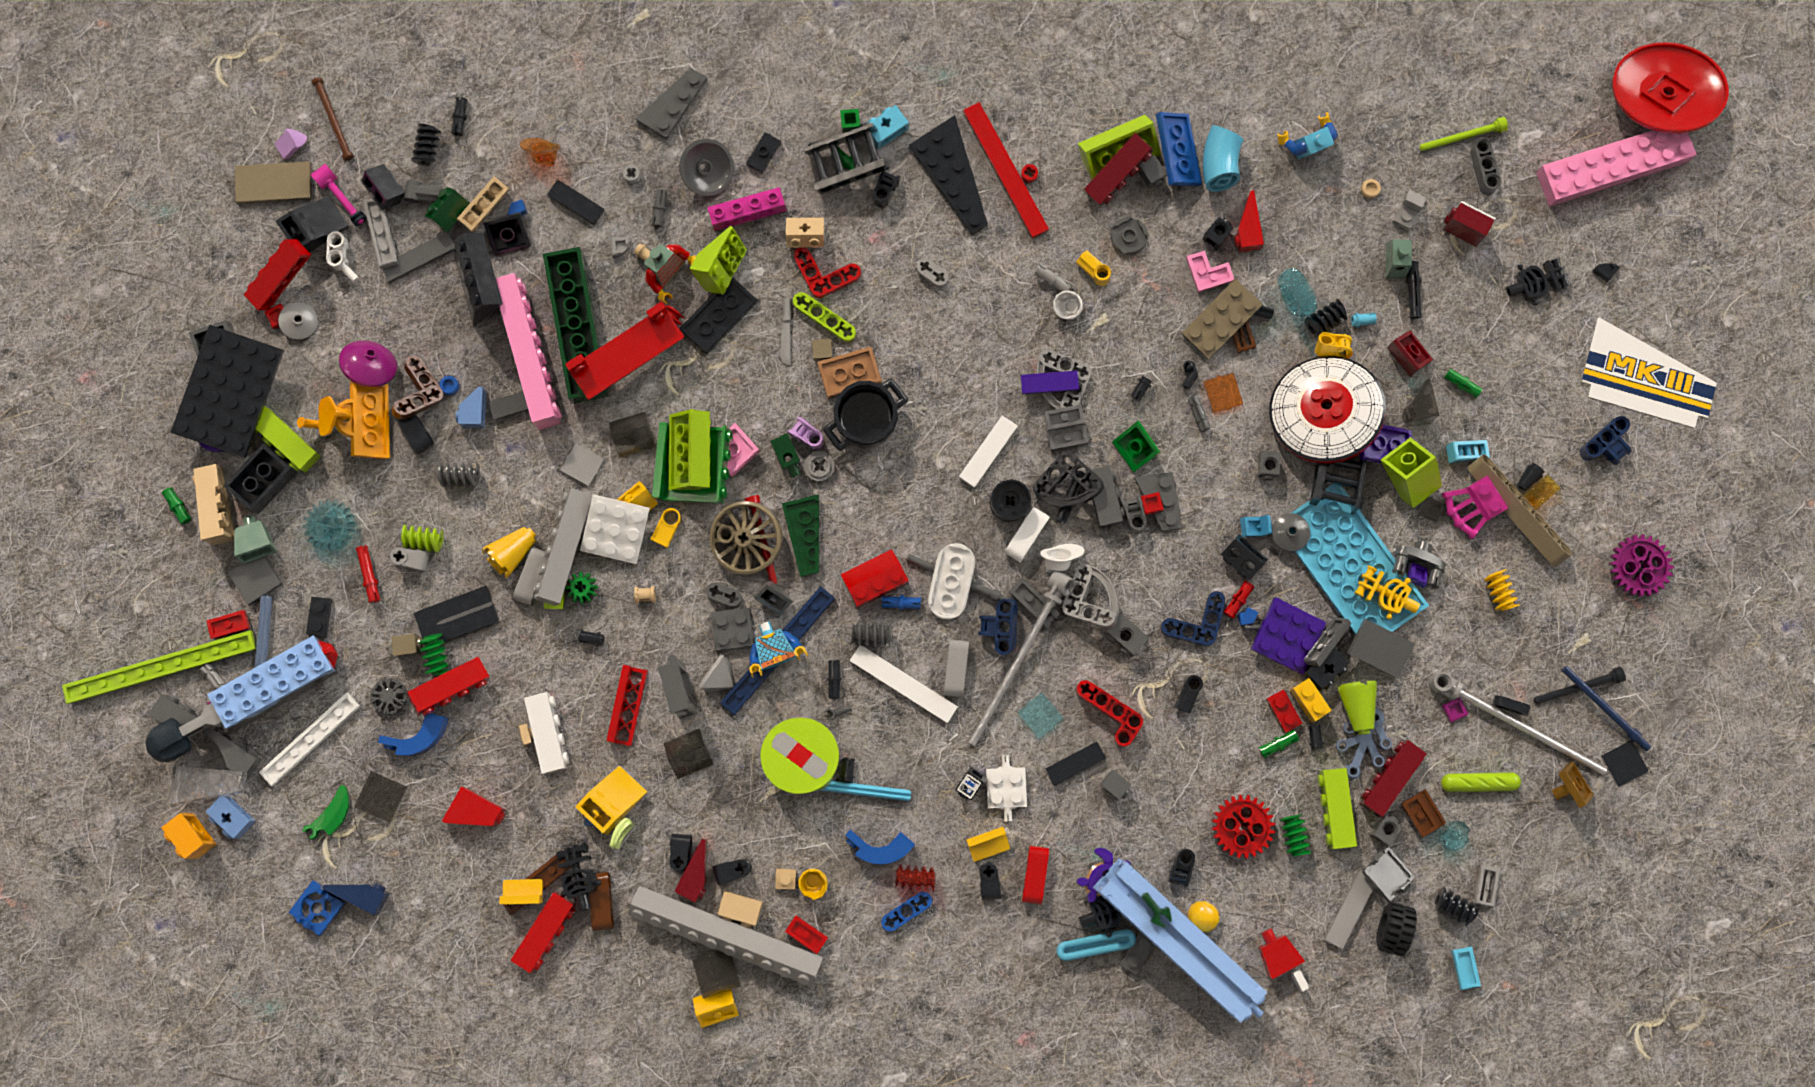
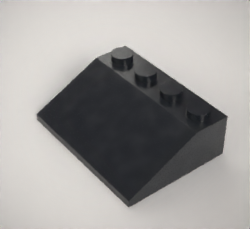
M463 233L454 241V258L472 324L477 325L503 303L484 234Z

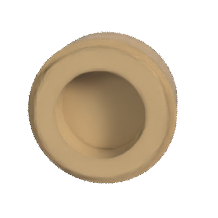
M1374 179L1366 180L1361 186V193L1367 199L1377 197L1381 190L1379 182Z

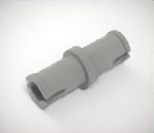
M1040 264L1035 272V275L1047 281L1048 285H1053L1061 291H1068L1072 286V283L1060 277L1059 273L1052 272L1042 264Z

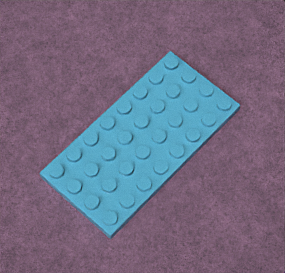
M1334 483L1326 488L1327 492L1349 497L1341 484ZM1323 499L1320 500L1317 506L1310 505L1309 500L1292 512L1303 517L1310 528L1309 541L1303 548L1294 551L1340 616L1349 619L1352 623L1349 628L1354 635H1356L1363 619H1367L1393 632L1429 606L1415 585L1410 582L1407 585L1412 590L1408 597L1420 603L1419 609L1414 614L1402 608L1400 613L1392 614V619L1388 620L1386 618L1388 612L1380 609L1378 606V592H1374L1370 601L1365 600L1369 592L1368 590H1365L1364 597L1354 593L1359 586L1358 582L1364 581V578L1361 576L1363 573H1366L1368 565L1377 569L1372 576L1373 578H1376L1378 572H1385L1379 583L1383 586L1392 579H1399L1404 582L1407 578L1406 573L1404 575H1397V572H1392L1395 558L1359 509L1353 515L1350 514L1352 505ZM1290 528L1289 533L1295 534V529ZM1367 582L1368 585L1372 586L1373 583ZM1390 584L1388 589L1392 590L1397 585ZM1398 588L1395 593L1398 594L1402 589ZM1384 595L1383 600L1386 605L1387 596L1385 597Z

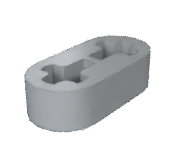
M922 258L918 261L917 273L937 288L947 285L948 274L945 270L928 258ZM926 264H928V269L931 271V273L926 269L922 271L921 265L925 266ZM933 274H936L939 277L943 275L944 281L936 282L937 278Z

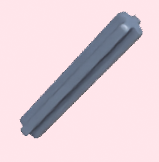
M270 596L260 597L255 667L267 661L272 597Z

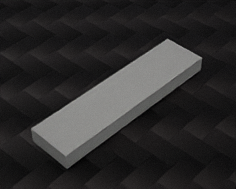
M373 198L364 200V208L379 268L384 269L399 265L386 210H381Z
M1362 870L1358 871L1324 938L1325 941L1340 949L1344 948L1374 889V886L1365 877Z

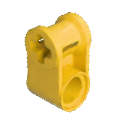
M1323 332L1318 337L1314 351L1319 357L1337 356L1349 359L1353 355V350L1350 347L1352 338L1346 334Z

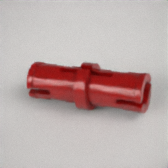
M1244 581L1237 593L1232 595L1231 602L1223 611L1224 614L1234 619L1241 606L1246 604V599L1255 588L1254 585Z

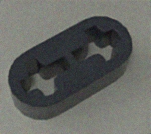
M1498 695L1494 696L1492 703L1497 708L1524 716L1529 715L1531 708L1528 704Z

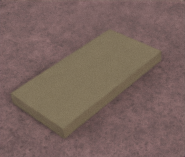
M310 162L235 166V202L237 204L312 199Z

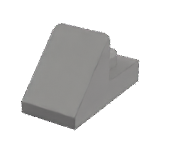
M1409 189L1392 222L1409 231L1418 213L1423 208L1426 197Z

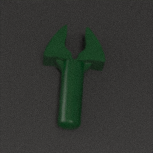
M1147 892L1141 896L1153 912V918L1150 919L1152 923L1165 927L1160 921L1159 914L1165 915L1169 922L1172 921L1169 907L1159 908Z

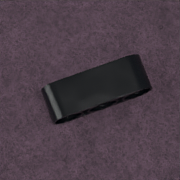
M400 407L398 408L399 411L402 410L403 412H404L405 409H406V408L401 409ZM417 414L406 419L395 418L417 454L435 445Z

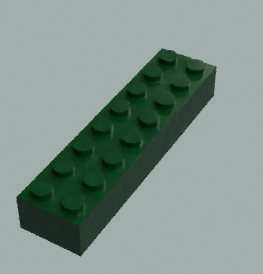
M580 247L544 253L543 259L568 399L572 404L589 401L565 365L579 354H582L585 358L600 348L584 254ZM608 388L590 400L609 397Z

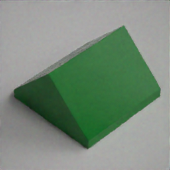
M1139 420L1112 441L1133 473L1157 458L1161 452Z

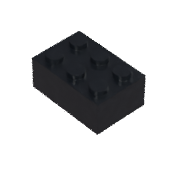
M263 443L225 483L224 487L250 511L259 514L298 472Z

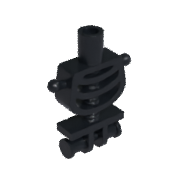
M1560 257L1551 261L1548 260L1542 264L1546 274L1537 266H1530L1524 269L1522 264H1518L1517 268L1521 271L1515 276L1518 283L1506 287L1508 296L1512 297L1522 293L1526 301L1533 300L1532 304L1537 306V299L1543 297L1548 291V282H1550L1554 292L1571 286L1567 279L1568 273L1563 274L1562 272L1565 266L1561 265Z
M582 843L579 846L573 845L571 848L566 847L564 851H557L556 853L559 861L566 859V862L558 864V868L569 866L572 868V871L568 872L562 879L564 891L560 895L562 897L566 896L567 899L577 898L580 911L592 908L588 894L596 892L597 886L601 885V881L597 880L593 870L580 868L579 863L592 859L591 855H581V853L588 852L586 843Z
M1099 896L1094 902L1089 903L1091 912L1078 917L1082 928L1096 923L1099 931H1106V936L1110 938L1112 936L1110 930L1115 929L1119 925L1121 914L1113 906L1108 907L1106 902H1104L1106 900ZM1115 913L1117 920L1115 923H1112V915ZM1105 917H1108L1107 925L1105 924Z

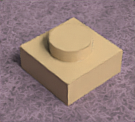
M527 724L519 725L523 747L531 745V739H533L531 728H528Z
M776 869L775 889H796V869Z

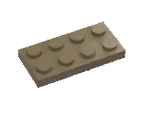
M1235 278L1182 334L1202 354L1210 359L1263 304Z

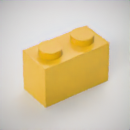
M1310 678L1289 690L1311 723L1332 711Z

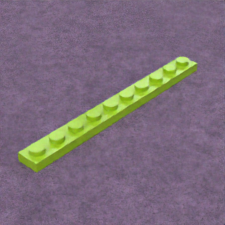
M246 631L64 684L62 688L66 704H72L203 666L206 663H213L256 650V643L253 631Z

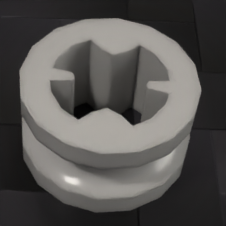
M628 165L624 168L623 176L628 183L634 184L640 180L641 174L638 167ZM632 171L633 173V171H635L636 176L634 178H632V176L629 178L628 172Z

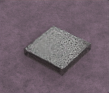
M371 771L354 807L391 823L407 786Z

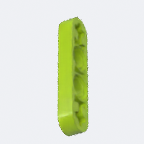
M799 292L794 295L793 305L802 314L844 342H851L855 339L856 330L853 325L806 293ZM798 298L800 300L805 298V303L809 305L808 311H806L807 306L804 304L798 305ZM816 307L822 310V314L818 317L813 316L811 313ZM835 318L838 323L835 327H829L827 320ZM841 323L843 324L842 329L845 331L851 330V336L847 335L844 337V332L839 329Z

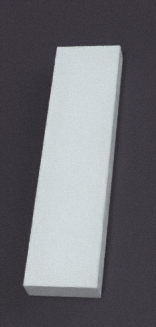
M1002 415L959 478L975 488L1018 426Z

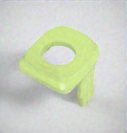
M624 818L614 828L615 830L609 845L612 849H619L624 837L633 828L634 824L630 819Z

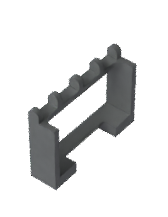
M670 655L668 657L669 664L658 667L669 711L672 715L676 714L679 719L697 714L685 664L676 656Z

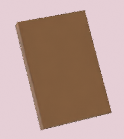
M872 347L817 362L828 399L838 396L845 387L857 381L882 383Z

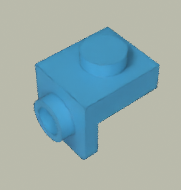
M1270 515L1240 518L1242 537H1263L1272 534Z

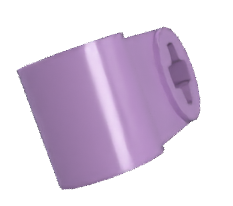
M801 417L797 418V423L792 430H788L789 435L812 450H820L824 445L822 433ZM814 436L820 438L819 442L816 444H812L810 442L811 438Z

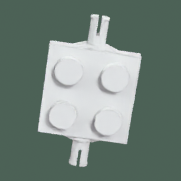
M1006 754V762L1005 755H1001V767L986 769L988 808L1004 810V822L1008 821V816L1009 821H1012V809L1027 807L1026 768L1010 766L1009 754Z

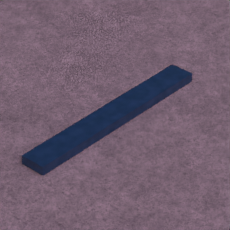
M820 586L782 632L788 631L800 641L835 598ZM777 666L762 670V676H760L759 672H755L753 678L748 669L720 704L735 716Z

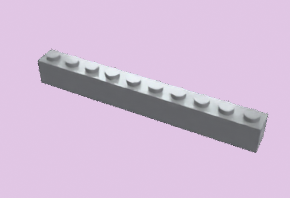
M641 886L638 887L630 903L628 915L636 920L645 921L654 927L663 928L672 934L681 935L690 941L706 945L708 948L724 952L728 956H734L746 963L760 966L764 970L773 971L782 977L798 981L802 985L812 987L823 957Z

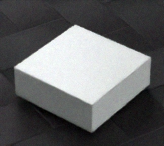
M1295 969L1290 972L1300 991L1309 989L1300 970Z

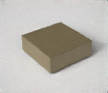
M831 339L812 340L814 360L832 358Z

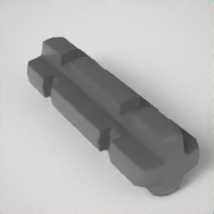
M1194 395L1188 398L1189 405L1193 407L1191 410L1195 420L1199 422V430L1201 432L1209 430L1211 426L1209 421H1206L1207 416L1203 406L1199 404L1201 402L1199 397Z

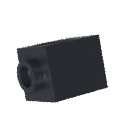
M1218 217L1205 232L1202 239L1217 250L1229 237L1234 228L1231 227L1232 225L1228 220ZM1215 229L1222 230L1223 235H1217Z

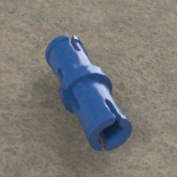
M900 595V597L882 596V601L890 602H882V608L920 610L921 604H913L921 603V597H904V595Z

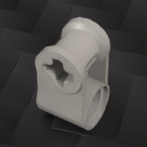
M395 548L390 553V559L396 566L426 572L430 553L421 550ZM402 554L404 559H400V561L396 559L397 556Z

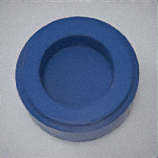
M445 376L440 380L439 386L445 395L451 396L458 392L459 382L456 378Z

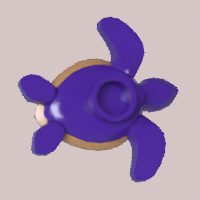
M1099 847L1094 850V853L1102 858L1103 862L1094 865L1086 878L1081 877L1076 881L1079 886H1085V891L1088 892L1087 899L1089 903L1094 902L1096 895H1100L1093 889L1094 885L1102 876L1109 872L1110 867L1113 865V854L1105 848Z

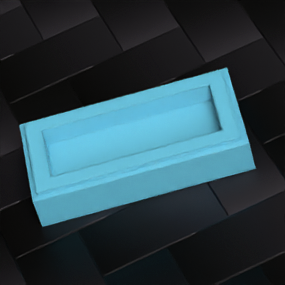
M1472 947L1451 950L1460 990L1480 987L1481 984Z

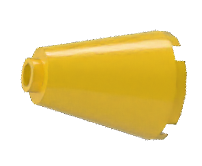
M522 527L484 546L481 551L483 555L485 553L488 554L487 561L500 575L505 573L504 578H507L536 542V534L532 529Z

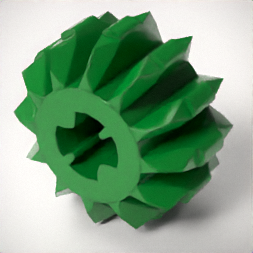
M582 571L579 572V577L572 574L574 580L567 579V583L571 584V586L565 587L566 591H570L567 597H573L572 602L574 603L579 600L581 605L585 603V598L590 603L592 600L589 596H597L593 592V590L598 589L597 585H593L597 580L595 578L590 579V573H587L584 577ZM580 584L586 587L585 590L583 589V592L578 590V586L581 587Z

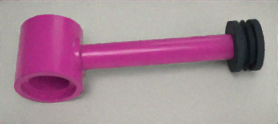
M326 164L311 174L322 189L328 187L350 213V221L354 226H359L366 221L367 216L362 211H357L335 185L334 181L337 177Z

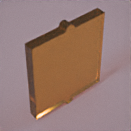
M1234 373L1223 376L1217 375L1216 378L1203 381L1213 413L1225 409L1228 411L1232 407L1243 405Z

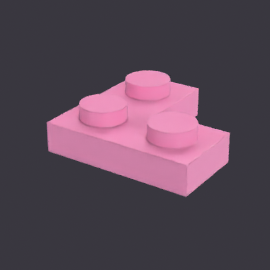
M1205 251L1186 257L1198 293L1231 283L1234 280L1229 262L1211 268Z

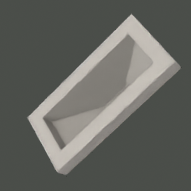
M720 655L699 684V687L707 693L732 688L733 679L730 661L723 655Z

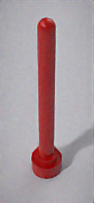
M759 495L749 496L744 499L749 502L761 503ZM748 506L749 510H751L752 515L754 516L756 508ZM761 516L755 526L756 528L762 524ZM763 529L757 535H763L765 531ZM766 538L759 539L760 542L768 545ZM761 548L763 558L767 561L771 557L770 552ZM772 563L769 567L766 568L769 581H773L777 584V578Z

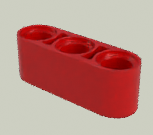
M1029 846L1022 902L1042 905L1049 848Z

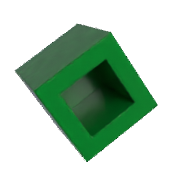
M859 108L840 110L842 134L860 127Z

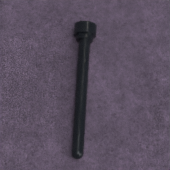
M1619 666L1613 668L1607 675L1584 682L1591 688L1611 681L1613 683L1626 681V675L1623 668ZM1575 684L1536 696L1533 701L1535 704H1540L1582 690Z

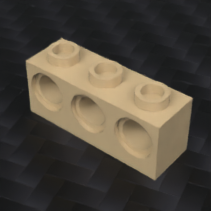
M493 176L457 220L470 232L474 233L506 196L509 188Z

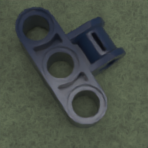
M1618 416L1608 422L1580 448L1581 458L1591 461L1603 454L1612 464L1618 465L1621 458L1632 452L1630 446L1621 438L1630 428L1629 419L1625 416ZM1616 422L1621 425V430L1617 429ZM1602 434L1607 436L1608 442L1603 441ZM1588 447L1593 448L1594 455L1589 453Z
M1011 598L1002 599L997 603L996 616L979 615L981 630L978 635L995 636V650L1000 655L1010 654L1016 648L1018 606L1016 601ZM1005 602H1008L1011 606L1009 612L1003 609ZM1005 621L1010 625L1008 632L1002 627ZM1003 641L1008 642V651L1002 648Z

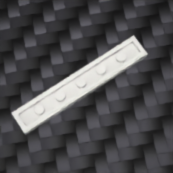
M859 645L850 659V662L946 723L949 722L958 708L955 704L862 645Z
M348 692L345 693L259 772L271 787H274L361 706Z

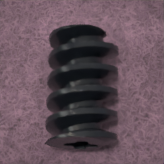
M418 124L420 128L417 129L418 135L415 137L417 142L414 143V157L411 158V161L418 165L429 166L430 163L436 162V159L432 158L431 155H437V152L432 149L438 148L434 141H440V138L435 136V134H441V131L428 124Z
M1336 299L1335 302L1329 303V306H1324L1323 310L1319 309L1316 313L1311 314L1310 317H1306L1304 322L1310 333L1313 335L1316 333L1319 336L1322 333L1321 330L1324 332L1329 331L1328 325L1334 329V322L1340 325V318L1344 321H1347L1348 318L1343 304L1340 300Z
M1445 887L1440 889L1434 902L1437 912L1441 908L1444 909L1443 915L1451 912L1450 919L1457 915L1458 923L1465 919L1466 927L1474 921L1480 910V905L1475 907L1474 902L1468 903L1466 898L1461 899V896L1458 894L1453 896V892L1451 890L1446 892Z

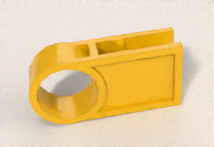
M668 508L664 510L652 534L651 541L666 548L669 547L681 523V515L676 509ZM668 512H676L678 514V521L673 525L667 524L665 522V515Z

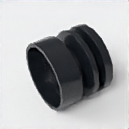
M1013 479L1004 480L996 485L989 500L992 513L1001 521L1006 522L1017 521L1023 517L1031 504L1030 491L1026 485ZM1006 497L1008 499H1014L1012 502L1014 504L1013 506L1011 504L1008 506L1005 504L1007 501L1005 499Z

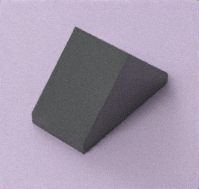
M773 581L766 582L753 595L754 599L779 615L793 602Z

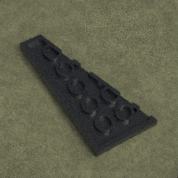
M954 115L909 144V148L973 236L985 228L988 223L956 116Z

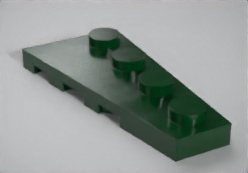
M819 494L782 503L800 578L819 573Z

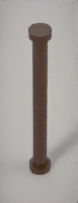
M316 77L311 82L317 89L343 153L342 158L344 161L354 158V155L348 148L322 84L323 79L322 77Z

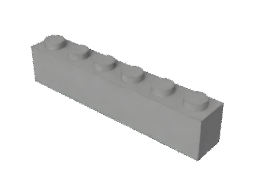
M573 488L563 492L560 503L563 504L561 510H558L555 516L557 524L555 528H552L549 536L552 540L550 546L547 545L544 552L546 560L539 568L538 575L541 576L539 582H536L533 588L535 600L554 606L560 604L593 495Z

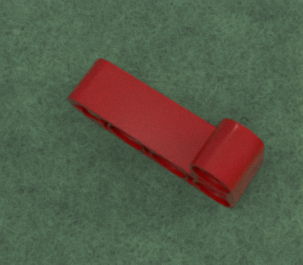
M1088 680L1081 681L1075 688L1076 695L1120 724L1114 735V742L1117 746L1126 747L1130 745L1143 725V717ZM1085 685H1087V690L1091 693H1093L1094 690L1097 691V693L1094 694V696L1092 697V700L1089 699L1091 694H1089L1088 692H1086L1085 694L1081 693L1082 689L1080 688V686L1084 687ZM1098 695L1105 697V705L1097 704L1096 697ZM1114 706L1121 707V716L1113 714L1112 709ZM1130 717L1138 719L1139 724L1137 727H1132L1129 724ZM1120 733H1125L1128 736L1127 743L1119 741L1118 736Z

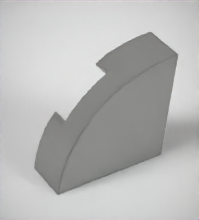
M631 237L611 238L612 257H618L628 250Z

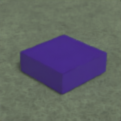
M1412 562L1408 565L1407 578H1410L1411 583L1423 588L1427 586L1428 569Z

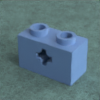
M222 794L206 811L210 816L208 819L214 825L221 826L224 829L222 831L223 834L230 839H240L256 822L229 795ZM227 815H231V816H230V819L232 820L231 822H228L229 817H228Z

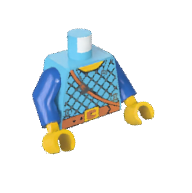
M1325 112V117L1321 118L1318 116L1320 126L1324 128L1294 141L1289 139L1288 131H1283V135L1277 134L1279 145H1285L1293 155L1300 159L1334 145L1338 132L1331 123L1329 113Z
M770 622L759 625L762 636L755 638V643L751 647L749 657L751 677H754L753 674L755 672H759L760 676H762V670H767L795 658L800 661L799 656L803 653L808 656V653L800 641L788 631L782 632L781 629L773 631Z

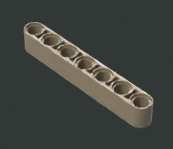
M1482 454L1468 466L1469 472L1477 481L1487 475L1489 476L1508 506V509L1504 512L1551 565L1556 567L1572 555L1566 543L1488 456Z

